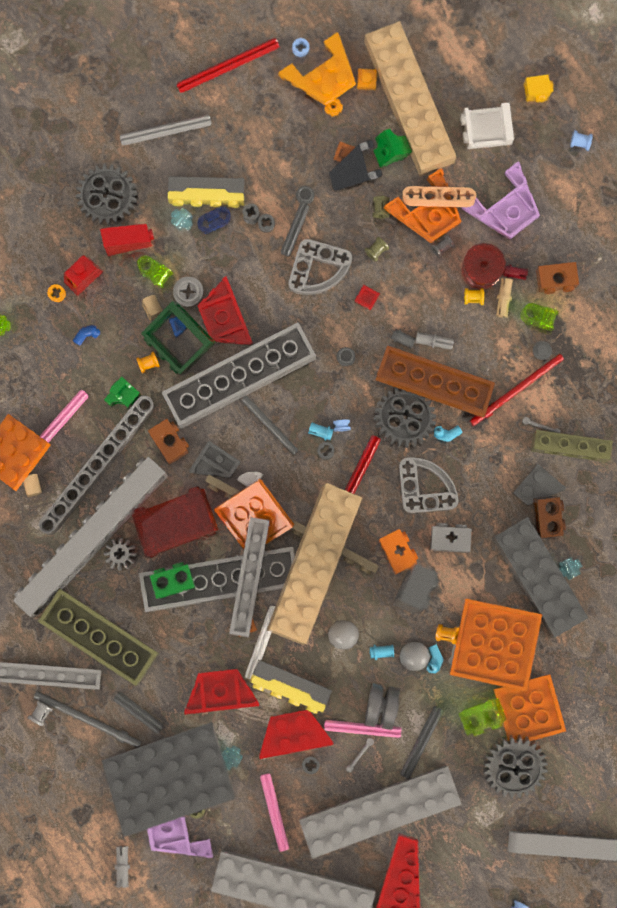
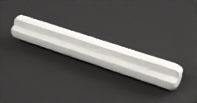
M269 606L245 674L247 679L251 678L258 660H262L271 635V632L267 631V627L275 606Z

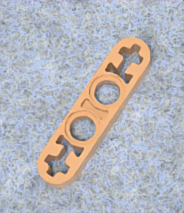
M408 186L403 190L402 201L409 206L471 207L476 199V192L471 188ZM431 193L435 198L429 200L425 197V194ZM451 194L454 198L447 200L444 198V195Z

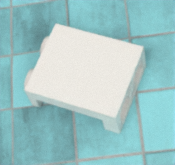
M502 103L501 107L478 110L464 108L463 114H460L461 125L465 127L463 143H467V149L512 145L514 134L509 103Z

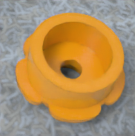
M336 98L327 104L324 109L327 114L337 116L342 111L343 105Z

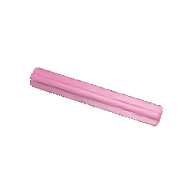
M80 390L43 431L40 437L49 443L87 400L89 395L84 390Z
M325 720L324 724L326 731L401 737L400 727L393 726L391 731L382 729L381 725L371 727L364 725V723Z
M269 773L260 776L278 849L279 851H286L289 849L271 775Z

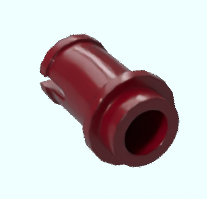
M509 264V266L505 265L503 276L508 279L515 278L526 281L528 269L513 267L512 264Z

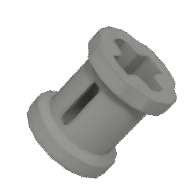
M37 701V707L32 715L28 716V719L43 726V721L53 709Z

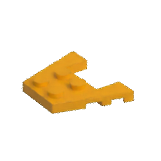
M338 32L324 41V45L333 57L307 75L302 76L292 63L278 72L281 79H286L294 87L302 89L307 95L325 106L356 85Z

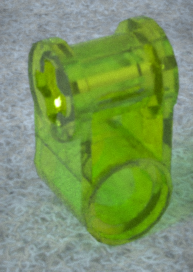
M141 256L137 261V267L141 275L148 278L161 289L165 287L164 284L167 279L174 274L169 268L149 256ZM149 262L151 267L144 270L141 268V264Z
M529 303L521 310L520 317L526 323L553 331V324L559 311L550 307ZM526 309L533 310L534 317H529L526 314Z

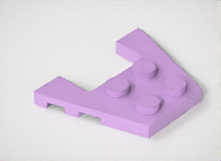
M519 162L515 163L504 173L516 187L488 210L485 209L477 198L473 206L461 207L462 210L509 240L540 216Z
M185 817L147 829L152 851L180 853L207 858L213 857L210 839L189 842Z

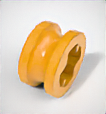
M54 284L49 287L47 294L52 301L60 302L64 300L66 291L62 286ZM54 289H57L58 291L59 289L61 290V292L59 293V298H57L56 296H54V298L52 297V295L54 294Z

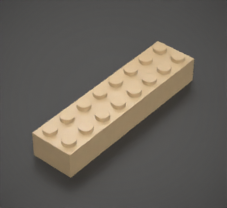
M400 21L365 34V46L375 70H377L378 77L402 135H405L412 150L411 156L419 176L454 164L456 154Z
M328 483L322 486L267 631L301 645L307 644L362 497Z

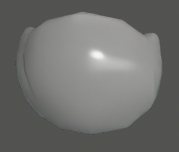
M336 621L330 626L328 632L329 641L337 649H351L358 642V628L350 621Z
M410 642L401 648L399 657L401 664L407 670L421 671L429 664L431 655L429 649L423 643Z

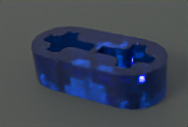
M221 206L200 216L197 220L198 229L200 232L207 234L228 224L231 220L230 210ZM220 212H223V214L227 213L225 220L222 218L215 219L220 216ZM203 220H206V222L213 220V222L209 223V228L202 226Z

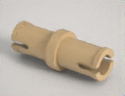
M501 278L500 292L497 295V317L508 318L509 302L512 301L510 296L512 279Z

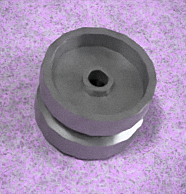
M372 683L364 725L375 727L379 716H381V728L392 731L399 708L400 688L389 687L384 698L383 685Z

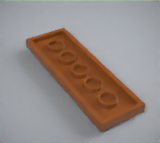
M388 345L375 379L376 381L483 418L495 386V382Z

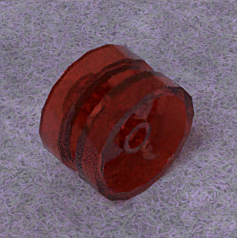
M480 243L474 245L468 250L462 262L461 272L463 279L475 289L484 288L485 290L492 288L498 283L505 270L506 261L503 253L492 244Z

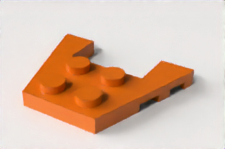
M442 168L427 178L432 187H449L448 183L445 182ZM450 194L444 195L445 199L452 200ZM399 196L384 206L387 212L430 243H433L462 222L456 207L419 206L410 212Z

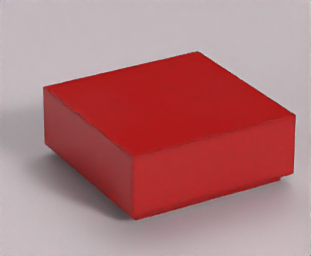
M363 285L354 302L371 311L380 293Z

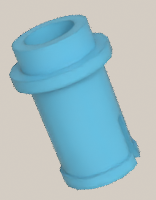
M312 422L308 434L324 438L326 441L327 439L331 440L334 429H331V426L327 428Z
M373 645V647H369L370 658L377 660V658L394 657V646L376 647V645Z

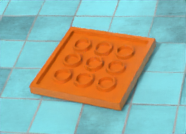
M465 599L450 675L527 692L542 614Z

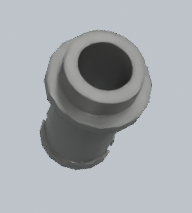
M395 329L391 336V339L394 340L393 342H398L411 349L416 338L402 332V329Z

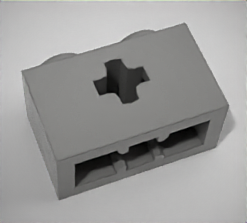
M436 523V526L431 527L430 551L469 553L472 529L462 524H456L454 528L448 527L446 523ZM452 533L453 537H456L452 543H450L449 539H446V536Z

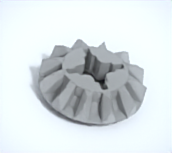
M183 277L175 283L173 295L180 305L186 307L195 306L202 299L203 287L196 278ZM188 285H190L191 291L196 293L190 294V297L187 299L186 294L180 291H186Z

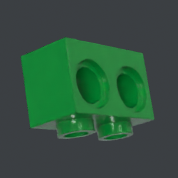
M181 562L172 565L173 569L165 571V568L153 571L154 574L150 575L156 599L195 588L188 564L184 565ZM185 572L187 574L186 581L178 582L176 579L177 574ZM161 577H165L168 580V585L165 588L158 587L157 582Z

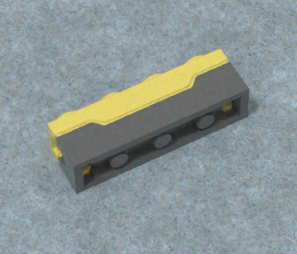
M168 177V201L173 206L191 204L193 207H201L202 204H206L211 207L229 205L231 208H239L240 205H244V178Z
M258 660L252 673L253 675L250 678V682L254 683L253 688L260 691L266 688L271 691L270 695L279 699L285 696L289 698V703L299 706L300 703L307 706L306 710L315 714L318 711L324 712L325 705L332 692L330 689L261 660Z

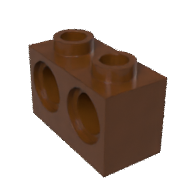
M558 496L533 498L536 532L539 537L564 536L563 530H566V523L562 519V511H564L563 500H560ZM552 502L553 509L547 512L546 504ZM554 521L555 527L549 531L547 525L549 522Z

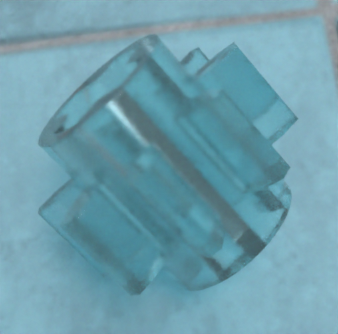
M176 208L170 214L172 218L170 223L179 231H182V229L188 231L193 225L191 221L193 216L184 208L180 211Z
M569 557L559 563L561 567L559 570L568 580L581 574L579 569L583 566L579 559L573 560L572 557Z
M234 745L231 749L226 746L222 754L228 770L231 767L237 769L243 758V755L239 754L241 749Z

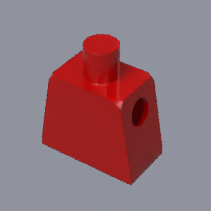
M82 255L65 271L64 283L78 296L103 271L91 258Z

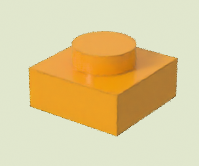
M358 69L357 89L376 90L377 70Z

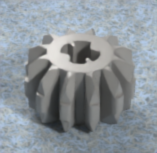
M119 538V544L114 539L111 540L114 546L106 545L110 552H104V555L110 556V558L106 559L105 562H112L110 566L112 569L118 564V571L122 570V564L126 569H129L127 562L129 561L134 564L135 561L130 558L137 556V553H131L130 551L136 547L134 545L128 547L130 540H126L123 545V538ZM123 549L122 552L125 553V556L118 559L119 557L116 556V553Z

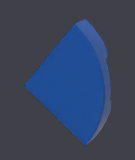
M177 317L169 319L175 337H179L187 327Z

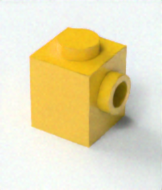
M549 75L527 77L525 79L526 101L544 102L549 99L551 92H553V82L549 81Z

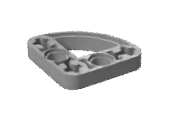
M310 239L303 240L299 245L292 268L289 289L296 294L313 295L333 288L347 274L352 263V254L346 249ZM309 244L311 249L316 250V246H318L317 256H314L315 251L312 250L305 253V249L302 247H306ZM323 249H328L331 252V256L329 258H322L320 252ZM334 251L337 252L336 256L342 257L343 254L347 255L346 258L349 261L346 260L344 263H341V259L336 257L335 261H332ZM313 260L340 267L337 273L327 281L316 285H306ZM305 262L308 268L305 271H300L297 269V264ZM298 275H301L300 284L302 286L294 288L292 282H296Z
M409 457L401 460L399 475L402 506L405 512L413 514L447 511L454 509L458 505V494L455 485L441 467L421 458ZM406 462H409V465H413V468H410V475L414 474V477L403 478V475H407L406 469L402 468ZM417 467L434 473L443 482L448 492L419 495ZM408 480L413 481L415 484V488L412 491H407L404 488V483ZM441 496V500H446L450 496L455 502L452 503L451 507L448 506V503H442V508H439L438 497ZM418 498H422L423 509H419L420 505L414 506L413 510H410L408 506L406 507L410 499H412L413 503L420 502ZM427 498H433L436 501L434 508H428L425 505Z

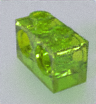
M499 698L470 707L458 713L467 735H481L485 733L484 729L489 727L495 730L502 727V723L507 720ZM489 710L496 713V720L489 717ZM471 717L477 718L478 726H474L471 723Z

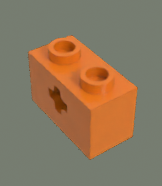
M398 529L378 540L395 575L417 563L418 556L414 549L410 550L407 544L410 540L405 531L401 532ZM396 546H398L399 548H404V551L402 552L403 556H400V554H395V551L397 550Z

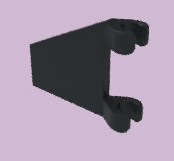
M372 140L359 143L329 172L334 191L382 177L380 169L367 171L362 154L363 150L374 147Z

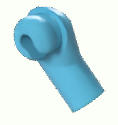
M458 425L451 430L443 429L442 426L434 428V436L445 442H449L463 433Z
M437 644L428 648L432 658L427 665V671L431 674L437 673L444 661Z

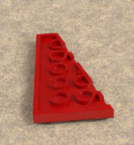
M398 834L376 908H420L418 839Z

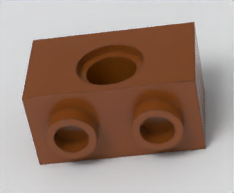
M576 262L538 266L536 269L539 292H544V294L556 293V290L571 292L579 285ZM553 276H560L562 278V282H555Z
M165 419L149 429L148 432L170 465L189 453L186 449L189 445L184 437L180 439L176 432L179 429L174 421L169 422L168 419ZM173 436L175 438L174 444L166 445L165 439Z

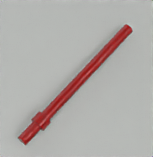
M559 353L489 405L484 418L477 415L469 420L471 425L475 426L483 419H488L495 410L563 361V356Z

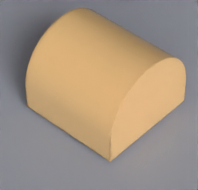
M155 295L148 296L142 300V306L149 320L155 319L163 311Z
M28 475L23 484L26 495L29 498L41 494L42 490L38 475Z

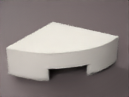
M247 472L239 476L237 481L247 487L256 480L261 479L263 474L260 472Z

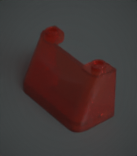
M197 486L189 489V493L147 509L140 507L134 510L135 514L132 515V519L147 559L156 557L159 552L164 553L167 550L199 538H204L205 535L212 536L220 533L204 488L200 489Z

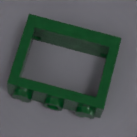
M172 301L141 333L146 344L150 347L153 346L157 350L156 354L163 361L166 360L170 364L169 368L175 374L179 373L180 375L186 374L216 343L177 301ZM173 313L203 344L184 365L154 335Z

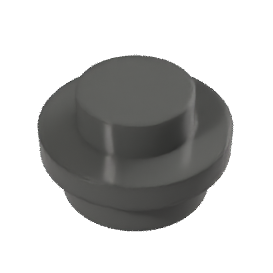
M302 186L297 190L296 199L299 203L308 205L313 202L315 194L312 188Z
M545 341L537 342L533 347V355L538 360H546L552 354L550 344Z
M344 347L338 351L337 361L340 365L350 366L354 363L356 355L351 348Z

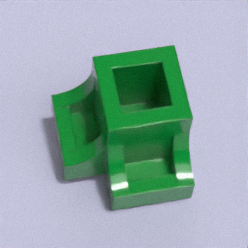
M391 129L384 130L375 138L378 147L373 152L380 168L397 161H402L412 153L406 136H397Z
M121 376L111 386L110 393L104 401L110 407L122 404L130 409L142 395Z

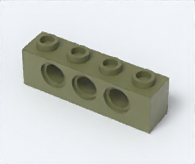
M536 430L532 437L531 452L608 462L611 459L613 441Z

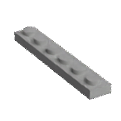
M250 517L229 634L249 637L269 520Z
M0 662V682L100 690L102 670Z

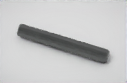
M433 707L400 773L401 776L407 779L411 777L443 713L441 708Z

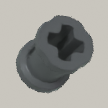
M250 203L244 206L242 211L244 221L250 225L256 224L260 217L257 205ZM251 211H254V215L248 217V213L250 214Z
M444 234L443 238L436 243H431L430 247L435 255L441 258L442 254L450 248L453 249L455 244L448 234Z

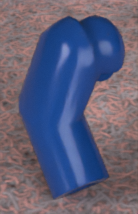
M95 325L82 327L72 341L80 346L86 337L92 336L97 338L100 335V330Z

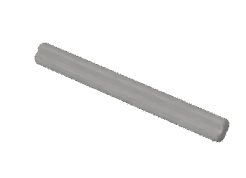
M209 115L121 134L120 141L122 145H128L210 126L211 118Z

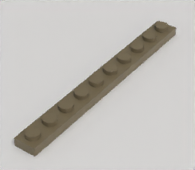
M208 475L205 480L209 484L207 488L216 493L219 490L224 492V497L227 499L240 492L211 475ZM291 519L295 524L291 528L293 530L292 533L302 538L306 526ZM343 547L341 556L344 557V562L352 566L354 563L361 566L360 570L369 575L371 572L376 573L379 568L377 564Z

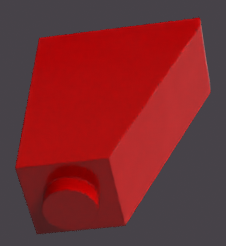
M147 224L100 229L103 245L108 256L151 247V240H154L153 231L148 229Z

